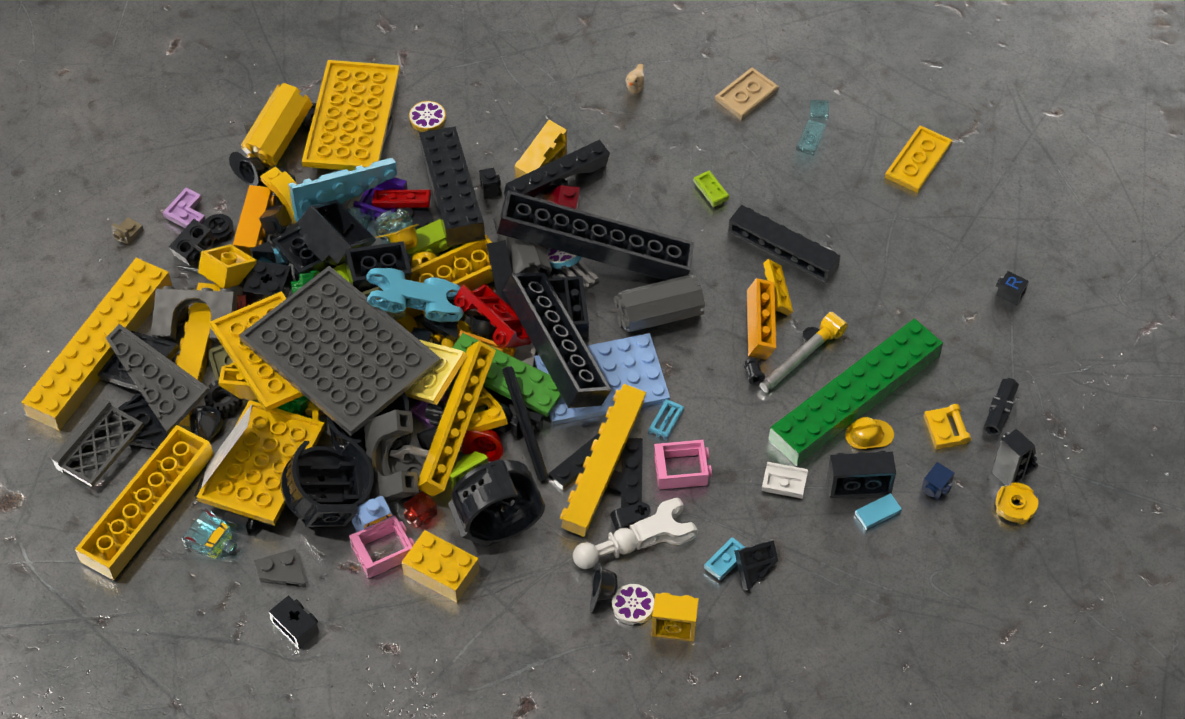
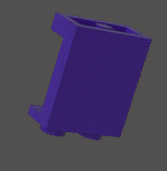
M396 177L365 191L361 199L353 203L354 215L389 226L399 208H377L372 205L374 190H408L407 181Z

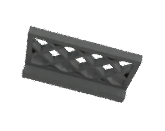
M103 398L51 460L57 470L62 473L65 471L93 487L141 431L144 424L111 405L110 401ZM113 414L119 416L120 421L109 423L108 420ZM124 425H136L131 431L124 432ZM120 426L121 433L110 435V428ZM106 429L107 436L96 438L95 435L99 431ZM122 438L119 446L111 447V440ZM107 441L108 448L97 450V443ZM93 445V452L83 454L82 450L86 446ZM109 453V458L106 461L98 463L99 455ZM94 457L95 464L84 466L83 459ZM80 460V467H69L73 461ZM96 469V473L91 479L85 476V471Z

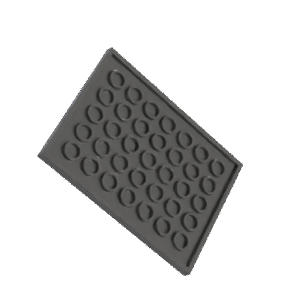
M330 266L239 335L240 340L350 436L441 363V358L385 311L367 303V297Z

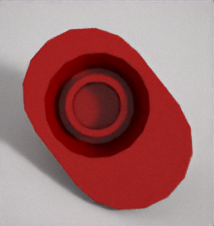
M491 429L482 432L466 431L460 447V451L464 454H471L476 451L486 455L489 462L499 460L503 456L504 449L498 434Z

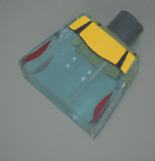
M207 508L203 510L182 537L185 549L213 559L217 558L222 550L232 554L237 547V543L231 540L232 532L229 525Z

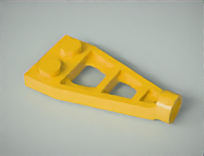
M482 387L481 397L478 398L475 407L487 405L489 409L473 413L467 431L482 432L507 425V418L501 405Z

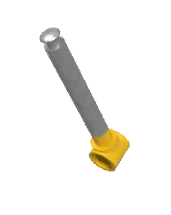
M829 312L821 321L820 330L766 377L764 383H760L761 389L764 392H769V388L772 389L827 339L840 338L846 331L848 323L834 312Z

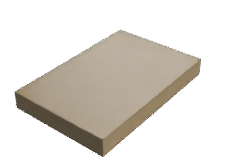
M752 67L715 96V101L742 120L779 91V86Z

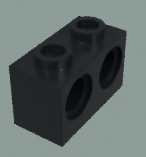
M193 219L170 244L169 248L174 256L191 267L201 257V253L191 245L195 244L203 250H207V248L213 245L216 238L209 228Z

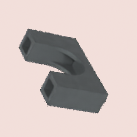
M163 286V289H156L151 335L163 340H176L178 318L185 307L193 303H204L209 306L211 321L236 311L238 296L231 289L213 291L211 288L194 290L191 287H182V290H178L171 286ZM210 327L209 338L214 342H220Z
M393 410L372 418L364 425L366 454L371 461L374 473L370 499L383 496L388 504L419 493L417 472L399 471L392 474L388 464V454L392 443L397 438L413 432L412 412Z

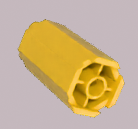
M282 83L281 86L280 84L277 85L241 144V148L248 154L247 158L257 157L269 169L277 165L313 105L306 94L304 97L299 94L301 90L286 83Z

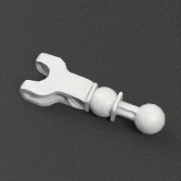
M673 498L662 502L655 515L630 525V529L621 528L615 531L614 534L608 533V541L595 546L588 542L580 543L574 549L572 556L574 563L579 568L590 569L595 566L599 557L612 552L615 558H619V553L622 555L630 554L635 548L639 550L660 542H667L671 545L684 544L696 537L698 529L692 522L681 524L673 519L682 513L684 506L680 498Z

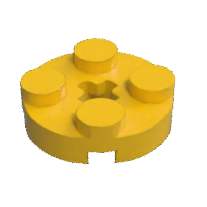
M1011 483L1009 486L1001 487L995 500L996 512L1008 521L1025 524L1035 515L1038 508V498H1036L1033 494L1034 491L1029 486L1022 483ZM1017 499L1020 501L1019 504L1021 505L1016 506L1011 501L1015 502V500Z

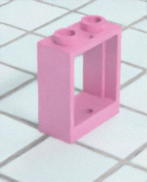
M703 440L654 444V460L659 490L708 485V478L712 477L711 465H707L709 450L708 447H704ZM698 455L701 473L667 476L665 458Z
M395 515L349 536L351 547L368 579L402 564V560L415 544L411 537L408 538L406 536L407 530L402 521L399 522ZM395 532L403 549L373 563L364 545Z

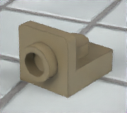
M129 217L120 225L115 223L111 225L114 238L128 245L144 230L141 224Z

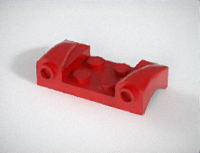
M484 284L478 289L470 291L466 285L461 286L454 299L455 305L460 307L463 312L477 309L480 314L485 315L490 320V323L497 327L493 334V340L497 346L501 348H516L531 344V340L515 311L490 287Z

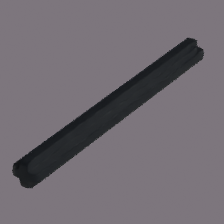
M512 366L502 369L537 479L538 481L547 480L549 476Z

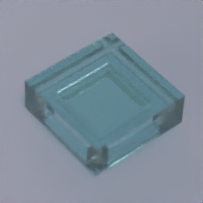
M810 100V118L828 119L829 101Z

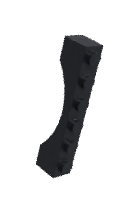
M599 139L506 183L503 196L505 198L509 190L535 198L545 189L562 179L579 173H592L605 167L610 152Z

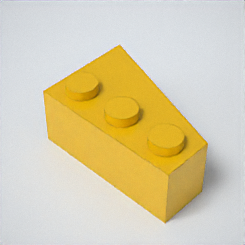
M548 120L520 160L516 162L514 167L515 178H519L567 155V130Z

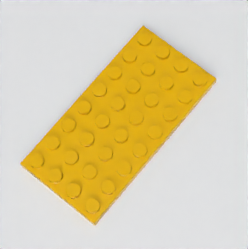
M327 61L302 158V167L347 169L348 171H353L357 166L362 165L365 168L369 167L373 162L380 161L400 73V65Z

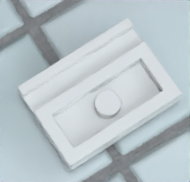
M767 462L762 491L803 499L808 469Z

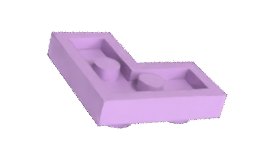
M185 188L164 210V218L183 228H186L193 219L203 224L206 220L205 215L193 210L202 200L201 195Z

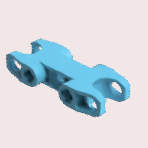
M373 268L366 275L369 283L378 285L383 290L371 291L367 297V303L371 306L393 313H401L406 307L425 311L427 319L437 322L459 321L463 316V310L452 305L447 300L455 299L461 288L457 284L433 277L426 279L424 283L406 280L403 271L392 268Z

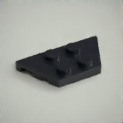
M137 393L130 401L118 407L119 410L144 424V427L129 445L157 449L168 436L142 394ZM124 425V432L131 431L136 425Z

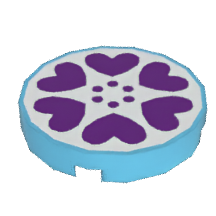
M548 248L546 251L551 267L561 269V266L565 265L566 267H571L582 259L580 256Z

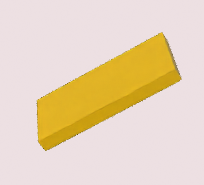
M919 125L885 173L884 178L918 193L952 145L953 140Z

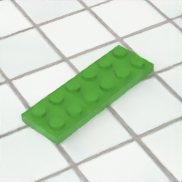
M462 333L452 348L466 353L467 348L479 340ZM493 348L496 352L483 386L511 399L502 369L512 366L526 407L548 417L561 398V394L551 376Z

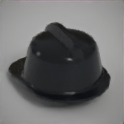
M239 152L230 154L229 164L234 174L248 185L258 186L261 181L260 176L267 171L262 161L257 157L247 158Z
M464 311V314L471 318V332L490 340L497 327L493 326L485 315L477 311Z
M599 562L595 564L592 574L590 612L594 610L597 601L611 599L618 589L616 573L602 568Z

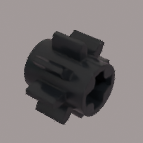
M439 401L437 405H427L425 418L429 419L430 425L439 426L446 406L444 402Z

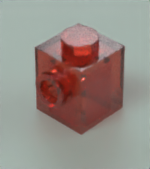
M422 491L404 503L405 513L403 515L408 523H413L419 528L422 525L428 524L437 515V506L429 495Z

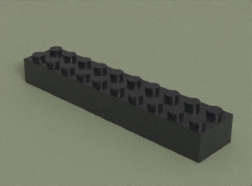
M509 190L502 206L497 234L663 280L687 276L691 271L694 242Z

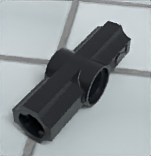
M1012 378L1002 379L998 392L992 399L988 411L989 415L983 428L989 435H1000L1005 420L1010 415L1014 404L1013 400L1019 384Z

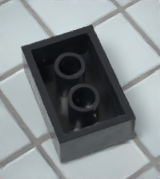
M404 241L345 250V265L349 282L360 292L378 286L367 281L366 275L373 268L401 270L404 272L406 280L412 279V271Z
M893 451L857 452L854 454L837 453L830 455L827 472L830 498L892 494L896 477Z

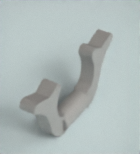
M405 445L398 450H391L389 456L399 458L402 461L405 458V454H413L426 459L429 450L413 445Z

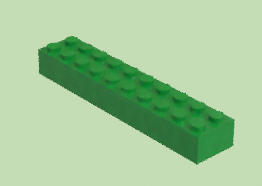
M914 318L772 425L769 432V441L795 466L800 465L857 419L861 418L940 357L943 342Z

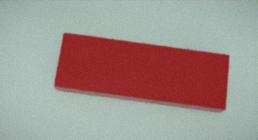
M374 190L372 205L377 208L429 207L431 190Z

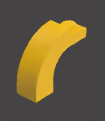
M275 166L261 175L260 178L276 194L282 204L285 205L291 218V224H294L296 221L288 184L294 182L297 185V183L286 171L282 173Z

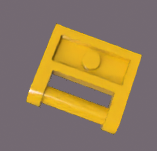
M952 404L946 408L924 412V418L935 449L967 444L972 440L962 420L959 404ZM949 416H953L959 436H954L948 420Z

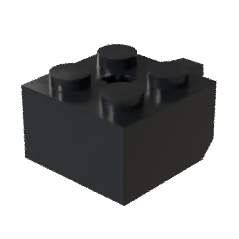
M257 261L243 281L237 285L243 289L244 301L251 305L281 291L287 298L291 289V282L293 281L291 266Z

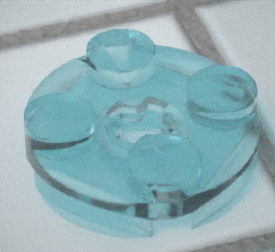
M397 209L398 212L394 213L391 210L383 213L375 221L376 227L374 229L376 235L394 233L412 226L410 214L402 209ZM386 236L378 237L382 240H388Z

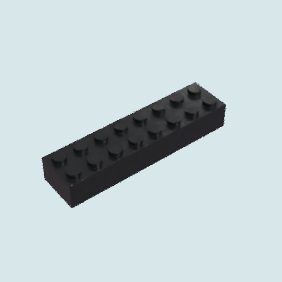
M456 126L419 133L421 151L447 246L485 240L484 221Z
M512 273L503 288V292L567 407L602 406L611 388L546 274Z

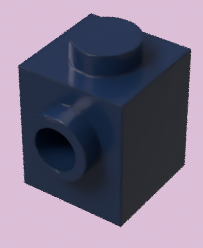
M937 462L924 478L921 490L928 496L939 500L943 494L947 495L950 492L955 472Z

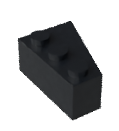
M583 276L549 278L548 280L581 337H589V320Z
M1018 429L1013 430L1011 433L1007 432L1001 437V444L997 450V457L993 462L992 473L1006 486H1009L1011 483H1018L1038 467L1036 463L1037 457L1034 456L1036 450L1035 445Z

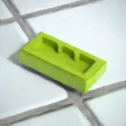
M710 170L694 177L693 182L713 207L729 200V194Z

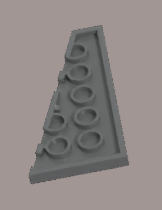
M121 324L106 337L112 350L168 435L210 392L207 386Z

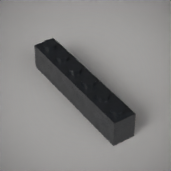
M741 205L729 219V232L825 282L829 281L839 267L840 255L835 251L805 238L802 234L772 221L769 217L763 216L751 208Z

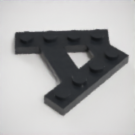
M600 434L594 436L549 473V478L562 490L573 483L579 473H584L585 468H583L585 459L587 456L591 457L593 453L591 446L595 439H599ZM628 438L621 453L622 473L614 470L607 487L621 492V508L642 502L643 438Z

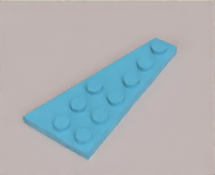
M393 158L373 162L369 167L364 168L361 165L357 166L353 171L345 169L321 175L317 180L311 181L309 178L303 180L301 184L289 183L295 221L298 222L312 205L337 200L340 204H343L345 201L359 196L378 184L392 179L397 175L396 162Z

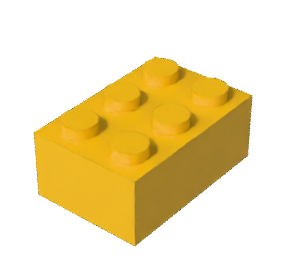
M424 530L401 562L405 576L456 603L480 571L479 558Z

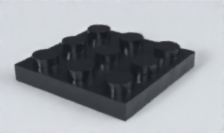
M131 331L169 360H172L180 349L177 343ZM113 353L99 371V378L138 390L116 354Z

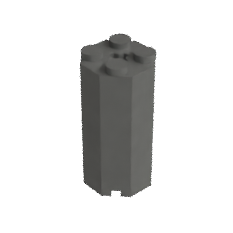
M501 212L493 218L496 232ZM497 234L499 241L506 240L512 273H545L548 279L552 278V268L544 246Z
M691 274L618 292V296H614V303L616 308H619L618 322L620 327H624V330L628 332H633L703 315L704 310L701 308H705V302L701 286H696L695 281H698L697 276Z

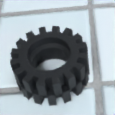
M218 380L214 381L215 385L211 383L209 385L210 392L204 397L205 405L219 410L221 415H224V418H228L227 414L229 413L231 416L235 415L234 410L236 412L239 411V407L242 406V399L220 387ZM220 395H229L231 397L225 403H217L215 401Z

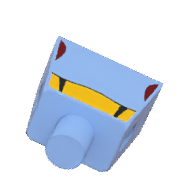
M379 496L358 506V512L352 518V524L356 532H359L393 517V514L384 497Z

